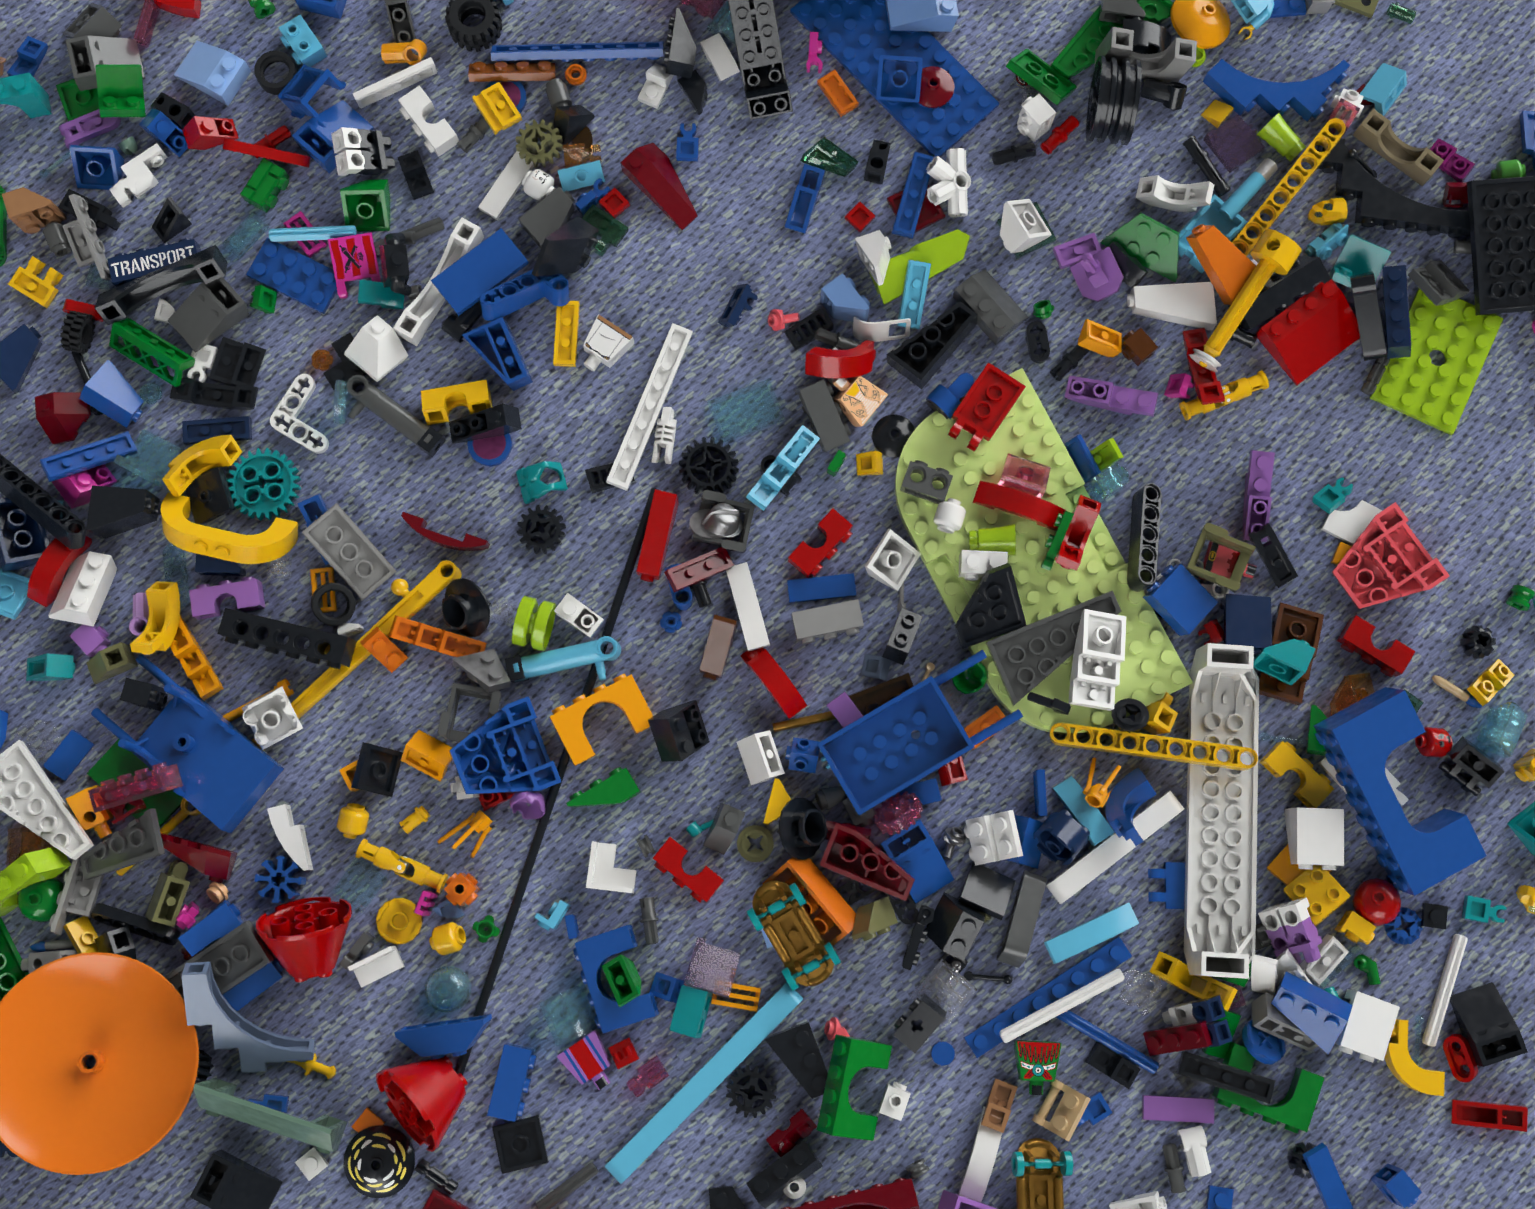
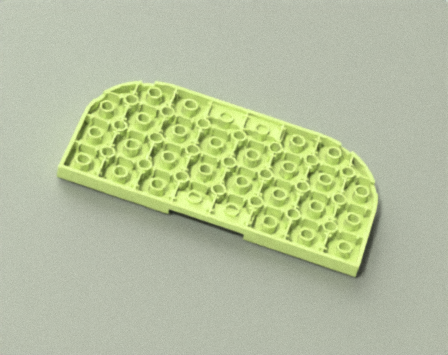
M1023 368L1009 374V376L1025 385L1024 391L990 441L983 438L975 451L967 448L969 441L973 437L972 434L962 429L956 440L948 434L956 420L953 418L946 419L938 411L933 412L916 427L904 445L896 469L895 496L904 527L915 548L920 552V557L955 624L982 579L978 578L976 581H968L963 577H958L959 554L962 550H969V531L1015 524L1016 556L1008 555L1007 563L1011 565L1026 625L1113 591L1121 609L1118 615L1126 616L1125 661L1120 663V684L1115 687V704L1120 700L1131 698L1142 702L1147 707L1151 703L1162 699L1166 692L1170 695L1192 684L1193 682L1155 611L1143 598L1145 595L1144 591L1135 592L1129 588L1127 584L1128 563H1125L1100 515H1098L1090 532L1078 570L1065 569L1054 560L1049 571L1041 568V565L1048 550L1045 547L1046 541L1050 534L1054 535V530L1037 525L1035 521L997 508L993 510L972 503L980 481L1002 485L1051 502L1070 513L1073 512L1080 495L1090 498L1084 487V480ZM915 460L927 463V467L933 469L943 468L949 471L950 475H953L945 501L948 498L956 499L961 502L960 505L966 510L960 530L954 531L953 534L938 530L937 525L934 523L938 504L900 491L910 461L915 462ZM913 473L910 475L913 481H922L920 474ZM935 480L932 482L935 489L944 488L941 481ZM995 638L968 647L972 655L981 650L985 652L987 658L981 662L988 671V687L1000 704L1010 713L1018 709L1020 710L1023 717L1019 720L1046 732H1050L1051 727L1056 723L1104 728L1113 724L1112 710L1108 711L1070 704L1069 714L1065 715L1054 712L1051 708L1028 701V694L1013 706L986 645V642ZM1073 654L1030 692L1068 703ZM1057 727L1053 733L1066 735L1067 731L1063 727ZM1070 728V732L1074 733L1075 728ZM1081 730L1077 734L1086 733L1087 731Z

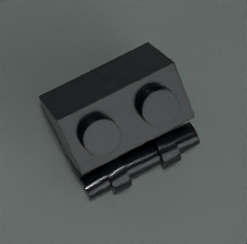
M1464 736L1448 752V755L1455 763L1450 766L1443 761L1438 767L1448 779H1454L1461 785V789L1472 793L1474 796L1481 792V789L1476 786L1479 781L1490 788L1505 772L1498 762ZM1462 769H1464L1469 774H1471V776L1469 778H1466L1459 772Z

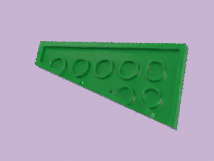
M1136 0L1145 11L1144 21L1159 24L1170 17L1173 4L1171 0ZM1100 6L1051 64L1052 68L1067 79L1072 78L1095 63V51L1112 27L1123 28V24L1099 21Z

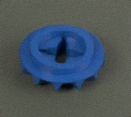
M1401 907L1395 920L1384 924L1386 934L1395 943L1402 945L1412 944L1420 938L1419 935L1423 930L1421 926L1422 919L1418 917L1416 911L1407 907ZM1402 919L1404 922H1412L1407 927V933L1405 930H1396L1402 924Z

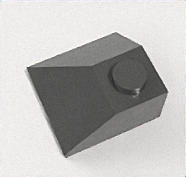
M90 3L62 34L68 38L87 35L117 37L122 25L103 6Z

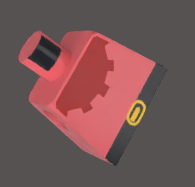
M1210 541L1204 558L1203 569L1230 579L1240 553ZM1247 563L1243 576L1252 579L1257 566Z

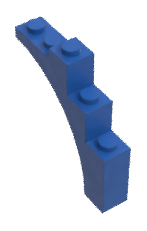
M1221 59L1207 72L1203 82L1224 102L1234 108L1233 110L1240 116L1245 111L1249 113L1258 104L1272 118L1278 113L1283 116L1291 107L1308 122L1312 117L1317 119L1325 110L1323 105L1327 101L1326 97L1333 90L1331 86L1335 83L1339 85L1347 77L1345 72L1350 67V64L1343 60L1333 69L1317 77L1299 82L1281 83L1251 77Z

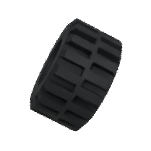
M493 0L449 1L450 7H446L445 20L455 43L458 42L459 47L463 49L466 46L467 51L471 52L472 48H475L476 52L481 51L480 47L484 46L486 50L489 49L488 44L490 42L493 45L496 43L495 37L500 38V30L503 27L496 2ZM472 14H480L485 17L483 22L477 26L468 27L463 25L464 20Z

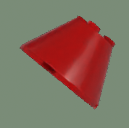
M330 897L298 899L276 906L275 912L268 916L266 913L261 915L256 921V931L289 975L294 977L295 982H304L309 978L317 976L326 978L333 974L332 969L336 966L352 916V907L344 899H339V902L331 901ZM309 901H320L314 903H307Z
M446 1055L439 1059H428L383 1069L376 1074L379 1091L382 1093L385 1090L389 1098L386 1104L394 1117L420 1146L423 1143L428 1145L429 1147L426 1149L430 1152L439 1147L466 1095L465 1086L468 1085L465 1077L461 1073L457 1074L452 1068L453 1064Z

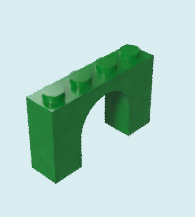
M842 1035L835 1036L817 1131L832 1136L874 1140L878 1117L865 1112L854 1111L849 1104L848 1090L852 1078L860 1069L864 1067L888 1069L892 1050L891 1045Z
M1231 1042L1223 1064L1251 1072L1255 1058L1246 1047ZM1296 1067L1287 1095L1283 1100L1273 1105H1262L1256 1099L1216 1086L1212 1096L1218 1098L1217 1103L1231 1108L1232 1104L1240 1106V1112L1250 1116H1254V1113L1263 1115V1121L1276 1125V1122L1279 1121L1285 1124L1284 1129L1298 1134L1299 1129L1305 1132L1308 1131L1325 1077Z

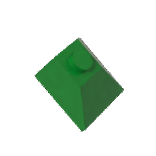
M388 179L364 180L340 189L345 226L354 225L357 231H390V191Z

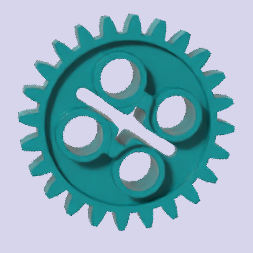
M259 448L256 451V455L248 451L249 458L247 459L240 456L242 463H233L237 470H229V473L234 477L227 479V482L232 484L229 487V491L234 493L231 495L232 500L236 501L234 507L237 509L241 508L240 512L244 515L248 513V517L251 519L256 515L260 521H262L264 515L268 520L272 519V514L279 518L280 510L288 513L286 506H294L291 499L299 498L294 493L295 490H301V487L296 484V482L301 481V478L294 476L299 472L296 467L292 468L294 462L292 460L287 461L288 457L285 454L280 456L278 450H275L272 454L269 448H266L264 454ZM278 467L277 474L274 476H270V470L272 468ZM252 471H256L255 477L251 480H248V474ZM264 480H266L268 483L264 484V488L259 486L264 483ZM276 489H281L280 495L276 498H273V491ZM258 492V499L256 501L251 502V495L253 493Z

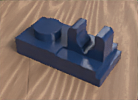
M749 284L737 285L718 321L719 324L724 327L735 326L741 320L743 310H752V307L747 303V299L755 301L758 299V296L751 292L752 289Z

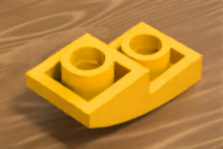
M1497 659L1474 680L1467 690L1484 706L1489 703L1499 690L1508 684L1514 677V674L1500 659Z

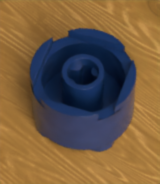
M1062 809L1060 812H1053L1034 833V839L1037 837L1039 841L1037 847L1048 859L1055 863L1060 860L1064 862L1062 865H1069L1088 843L1090 832L1085 826L1080 825L1070 812Z

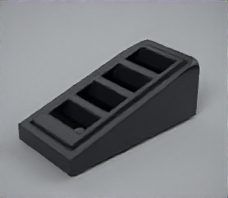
M823 307L784 332L795 351L815 340V332L809 323L813 322L816 329L833 330L834 325ZM818 318H821V320L823 321V327H821L820 323L818 322ZM802 327H805V329L809 333L808 337H806V335L802 331ZM797 331L802 341L798 342L793 332Z
M614 463L585 470L592 494L616 487L605 482L603 472L606 471L609 476ZM598 474L600 484H596L594 475Z

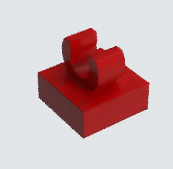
M1217 618L1203 625L1205 628L1198 632L1199 636L1204 633L1210 636L1209 641L1205 642L1204 645L1207 643L1218 644L1224 640V630Z
M630 1037L608 1047L617 1069L640 1059Z

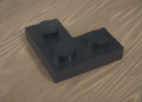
M351 333L331 343L342 362L323 374L335 393L345 388L349 378L352 376H365L367 374L344 355L354 339Z

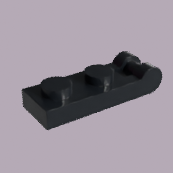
M1269 523L1263 525L1262 529L1256 533L1253 531L1248 534L1250 541L1256 547L1255 549L1278 588L1298 577ZM1268 537L1269 541L1262 544L1261 540Z

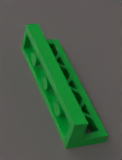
M130 318L112 323L109 343L111 348L174 387L180 386L183 370L193 367L195 358ZM119 336L122 337L126 345L125 347L118 343ZM134 345L139 348L142 357L137 355L133 347ZM150 356L155 357L159 367L153 364ZM166 366L175 370L174 377L170 375Z

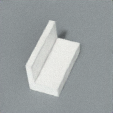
M389 946L349 966L348 969L349 971H354L361 988L405 966L396 946Z

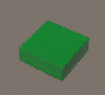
M838 450L827 468V473L833 477L836 476L845 461L846 455L844 452Z

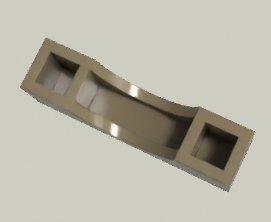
M1372 109L1353 134L1355 138L1421 186L1432 177L1444 161L1427 147L1415 148L1400 140L1392 130L1391 121L1375 109Z

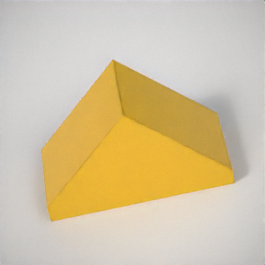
M778 778L774 779L763 822L766 825L779 819L782 809L791 800Z

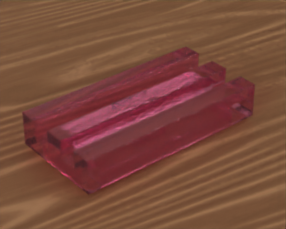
M145 0L134 35V39L140 44L139 46L145 48L149 47L160 11L153 0Z
M1341 98L1326 123L1336 116L1342 105L1346 107L1339 117L1342 121L1349 110H1352L1353 113L1345 123V134L1360 108ZM1332 128V130L1330 131V133L1334 135L1335 132H1336V129H1335V128Z

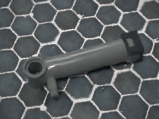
M354 375L349 378L346 386L347 390L357 400V403L348 414L350 418L354 419L364 407H367L431 457L445 443L446 440L443 435L431 426L426 425L383 393L364 376ZM365 385L363 391L355 392L357 386Z

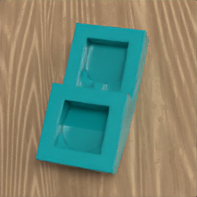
M359 281V304L381 305V308L404 309L405 295L393 292L390 287L384 288V283Z

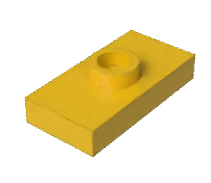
M82 916L63 926L78 954L99 952L94 940L98 938V935L88 917Z

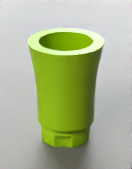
M1280 113L1273 117L1256 134L1272 146L1282 157L1285 156L1289 162L1306 147L1288 126Z
M1015 524L969 531V550L1008 552V555L1016 556Z

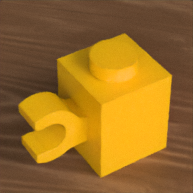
M1166 692L1162 699L1147 706L1149 719L1146 727L1144 726L1143 729L1152 735L1170 733L1178 715L1175 710L1169 707L1173 701V696Z

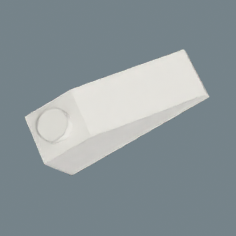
M877 230L857 237L855 241L861 261L880 286L884 283L890 261L889 249H891V243L887 236L884 237L881 231Z

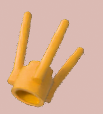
M1094 757L1091 761L1083 794L1086 795L1085 800L1090 806L1103 808L1111 791L1107 793V788L1116 777L1121 766L1117 765L1104 785L1097 783L1091 786L1097 760Z
M481 810L476 814L473 812L466 820L438 839L437 842L439 844L469 824L471 827L452 845V849H456L474 830L478 834L483 831L470 855L471 858H474L485 837L492 830L490 824L493 821Z

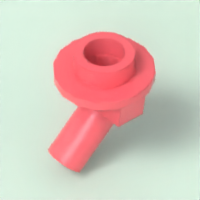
M779 309L771 310L768 316V324L774 331L784 329L785 323L800 321L799 313L783 315V310Z
M832 1017L830 1021L826 1022L824 1033L827 1035L828 1040L833 1041L836 1035L850 1037L847 1030L841 1026L836 1017Z

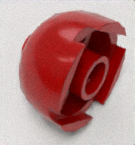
M1379 878L1366 880L1354 892L1352 903L1355 912L1375 926H1382L1392 922L1400 912V894L1395 886L1387 880Z

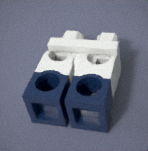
M1220 995L1181 1003L1168 1008V1011L1162 1013L1164 1023L1167 1025L1179 1026L1206 1021L1213 1044L1208 1047L1221 1046L1233 1041L1227 1019L1216 1021L1226 1016Z

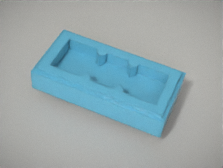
M600 160L557 170L564 192L594 185V182L599 178L605 182Z

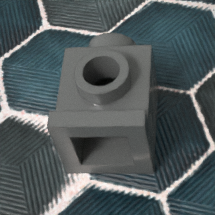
M849 798L842 801L854 826L860 825V827H865L873 822L871 818L875 816V813L872 809L859 816Z

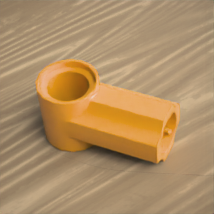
M414 39L411 42L383 43L381 45V57L385 64L408 63L409 65H415L427 54L426 44L419 39ZM411 49L416 50L418 55H415Z

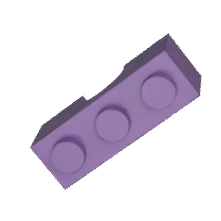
M252 576L243 577L240 582L233 583L231 580L220 581L219 585L210 587L209 584H202L196 586V589L189 590L192 617L198 620L221 616L220 604L225 598L231 596L235 597L237 609L242 612L265 608L262 582Z

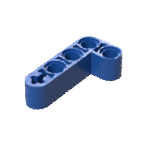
M532 269L484 292L480 296L482 317L487 321H493L544 297L554 306H564L570 301L568 280L562 274L534 276L532 275Z

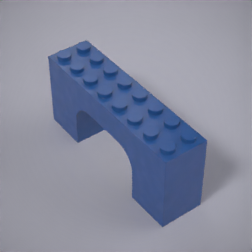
M1384 687L1314 725L1316 739L1324 746L1327 752L1325 754L1326 759L1330 765L1334 766L1337 772L1335 774L1336 779L1341 786H1344L1347 792L1345 795L1346 799L1357 812L1356 819L1367 832L1366 839L1375 848L1377 853L1376 859L1380 866L1385 869L1387 881L1393 884L1396 889L1415 896L1487 856L1466 814L1444 808L1411 826L1385 774L1386 760L1394 749L1426 732L1405 690Z

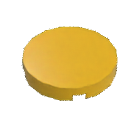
M394 898L383 904L376 916V924L380 936L385 941L392 944H406L414 940L420 933L423 919L421 915L414 913L416 904L405 898Z

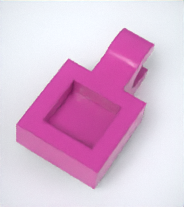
M810 32L809 57L806 63L807 73H810L812 65L818 66V73L822 72L823 64L817 57V54H822V41L818 40L819 32Z
M193 901L188 906L184 904L180 909L179 915L176 917V925L183 930L185 928L190 929L196 923L195 917L199 913V906Z

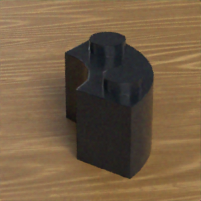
M1140 17L1123 19V29L1134 30L1132 52L1155 54L1166 50L1170 46L1171 35L1166 30V27L1144 21Z

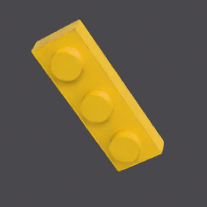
M569 301L564 306H557L554 366L576 367L579 301Z

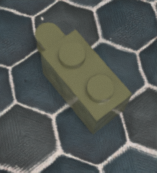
M174 860L170 864L167 873H160L145 914L146 918L153 922L172 927L175 926L176 917L179 915L190 884L185 879L188 871L186 863Z

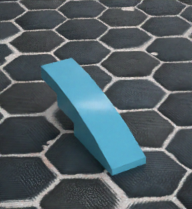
M802 425L751 489L746 498L764 511L820 438Z
M1128 902L1044 942L1053 963L1056 964L1138 925L1139 922Z

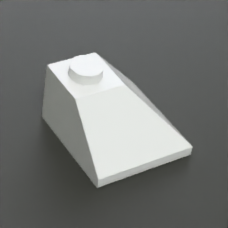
M1030 199L1013 200L1004 203L1000 236L1005 248L1010 253L1023 252L1052 235Z
M378 315L360 329L344 353L346 357L376 382L381 380L408 357L395 330Z

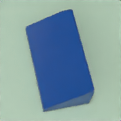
M71 730L43 764V767L66 781L95 744L78 731Z

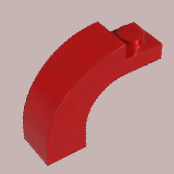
M865 340L857 347L848 350H832L815 346L806 353L805 374L822 378H851L867 374L872 371V365L876 357L874 341Z
M1080 495L1072 512L1074 514L1055 557L1056 563L1060 564L1063 568L1078 570L1086 542L1100 512V502Z
M85 536V544L82 548L70 549L55 538L42 553L33 569L28 584L27 597L44 607H48L56 599L66 571L73 561L90 547L92 539Z
M766 649L747 650L740 655L788 719L807 706L791 680Z

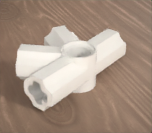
M963 148L948 149L946 151V162L939 156H936L926 168V173L938 181L937 184L927 189V197L935 206L948 200V216L965 217L968 215L967 189L971 185V178L966 169V150Z

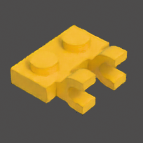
M32 256L25 269L19 266L8 285L48 308L59 291L54 286L61 281L64 275L50 267L43 280L38 278L36 275L41 273L46 264Z

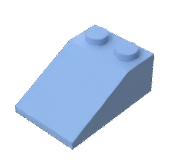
M197 40L174 73V76L229 106L251 73V70L243 59L224 49Z

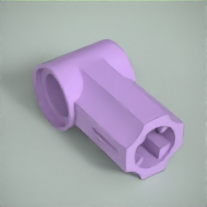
M136 593L133 595V619L129 623V630L132 634L139 636L142 633L141 628L143 625H147L149 617L146 593Z

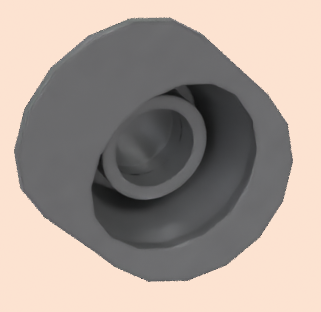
M719 503L713 506L712 509H703L695 512L689 522L691 530L696 535L705 538H733L738 536L743 529L739 510L726 503Z

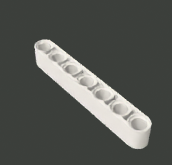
M1169 790L1160 799H1156L1147 806L1146 810L1134 816L1133 825L1144 841L1185 808ZM1113 833L1107 840H1103L1095 846L1090 853L1078 859L1072 867L1065 869L1056 876L1055 880L1047 883L1046 887L1059 904H1062L1136 847L1131 839L1126 841L1123 836L1119 838L1116 833Z

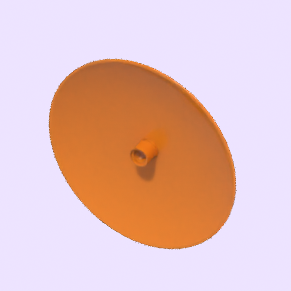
M102 952L80 953L54 960L39 967L19 981L0 1001V1141L18 1157L36 1167L51 1172L71 1175L95 1174L121 1167L136 1160L157 1145L171 1131L184 1112L193 1092L199 1064V1044L195 1025L187 1026L184 999L172 983L155 969L138 960L123 955ZM92 1055L95 1057L96 1063L90 1069L86 1065V1060Z

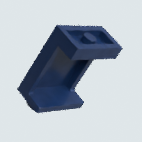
M1225 594L1221 599V609H1224V644L1254 646V657H1256L1264 648L1272 646L1271 597Z

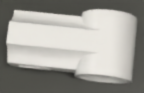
M1200 1125L1178 1130L1177 1135H1180L1182 1141L1180 1147L1185 1153L1190 1176L1200 1177L1211 1173L1205 1148L1207 1147V1140L1203 1127Z

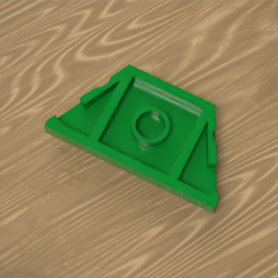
M1140 212L1112 234L1103 238L1101 244L1109 247L1113 241L1119 242L1128 255L1136 257L1143 266L1173 282H1176L1178 278L1180 233Z

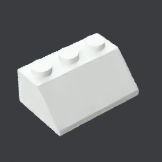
M89 551L76 558L69 567L48 615L49 618L94 627L116 575L117 567L112 556Z

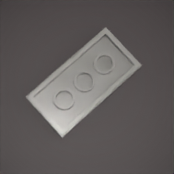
M337 503L302 531L303 535L362 601L397 572Z

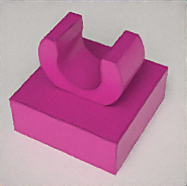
M1186 373L1170 375L1164 395L1170 398L1189 399L1190 395L1186 393L1188 388L1194 387L1190 382L1192 377Z

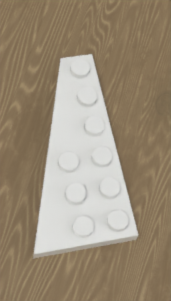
M18 740L0 754L1 811L26 826L33 833L42 837L71 859L76 860L94 846L23 741Z

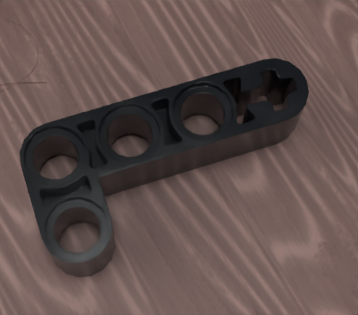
M1372 271L1350 276L1364 361L1387 357L1374 273Z

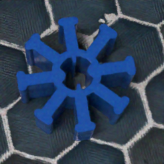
M277 856V868L272 860H265L261 866L265 867L270 875L256 874L255 882H269V885L263 890L258 891L261 897H270V894L274 891L272 903H285L284 891L287 893L288 899L298 898L300 893H297L291 885L292 883L306 885V877L293 878L292 875L301 868L295 862H292V865L287 868L290 858ZM277 877H285V881L277 882Z

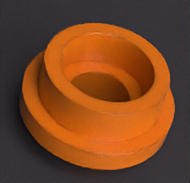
M572 64L566 69L565 78L569 84L578 86L585 82L587 73L583 66ZM574 73L580 74L577 78L572 77Z

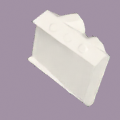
M282 686L242 707L244 712L242 718L251 727L254 739L262 750L303 729Z

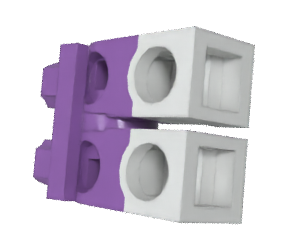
M1307 897L1270 906L1258 913L1263 926L1267 929L1265 931L1268 938L1272 941L1271 944L1275 949L1274 954L1276 958L1287 948L1298 964L1302 962L1299 952L1303 953L1306 963L1314 962L1321 958L1318 945L1322 943V939L1318 936L1317 928L1312 923L1307 910L1310 906Z

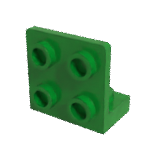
M96 65L100 117H145L141 65Z

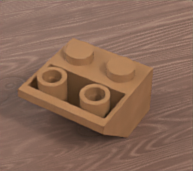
M24 187L2 194L9 219L25 233H37L40 231V228L45 227L51 222L61 224V221L67 220L66 215L50 199Z

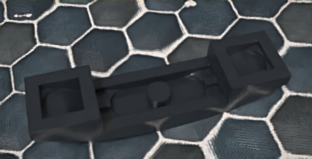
M182 378L180 386L174 387L172 385L170 398L181 402L223 409L253 410L259 388L238 384L236 386L202 383L195 379Z

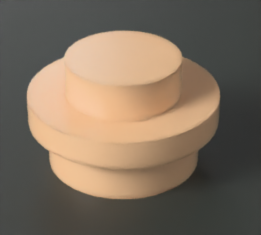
M212 882L209 885L206 893L214 903L219 904L224 900H228V889L224 884Z

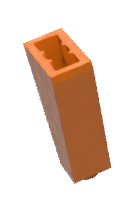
M1200 224L1192 230V234L1186 237L1223 304L1231 305L1256 265L1214 225Z

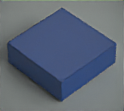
M576 915L565 916L568 938H578L580 934Z

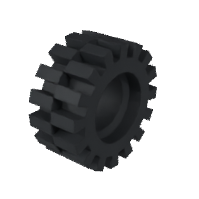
M70 311V314L66 315L67 319L64 318V326L62 325L61 327L63 329V332L60 333L62 347L65 348L64 350L85 354L91 348L90 343L93 341L92 337L95 334L93 331L95 329V320L90 314Z

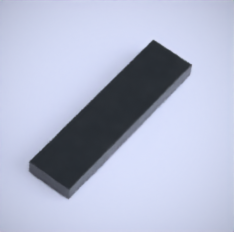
M1182 1051L1176 1074L1270 1104L1276 1082L1275 1080L1186 1051Z

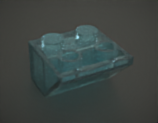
M1512 701L1490 708L1486 719L1489 720L1487 726L1478 735V740L1480 741L1478 747L1503 759L1512 757L1528 715Z

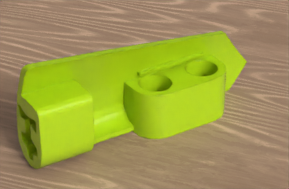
M957 229L919 243L908 252L890 258L883 285L879 286L870 274L883 304L886 305L902 295L908 260L931 263L929 280L964 259L970 236Z

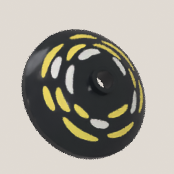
M388 1125L372 1126L360 1131L350 1141L344 1154V1171L349 1183L359 1193L371 1198L389 1197L402 1190L412 1177L415 1168V1152L410 1140L403 1132ZM373 1161H379L381 1164L380 1168H374Z

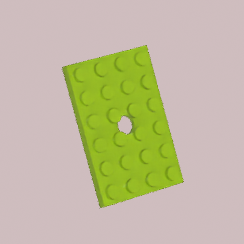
M1418 288L1409 308L1411 356L1390 358L1388 366L1385 365L1386 370L1379 384H1376L1377 388L1371 394L1370 399L1452 435L1455 432L1504 318L1495 314L1476 316L1475 305L1459 298L1447 304L1436 306ZM1431 351H1441L1445 356L1444 364L1441 366L1432 364V360L1429 357Z

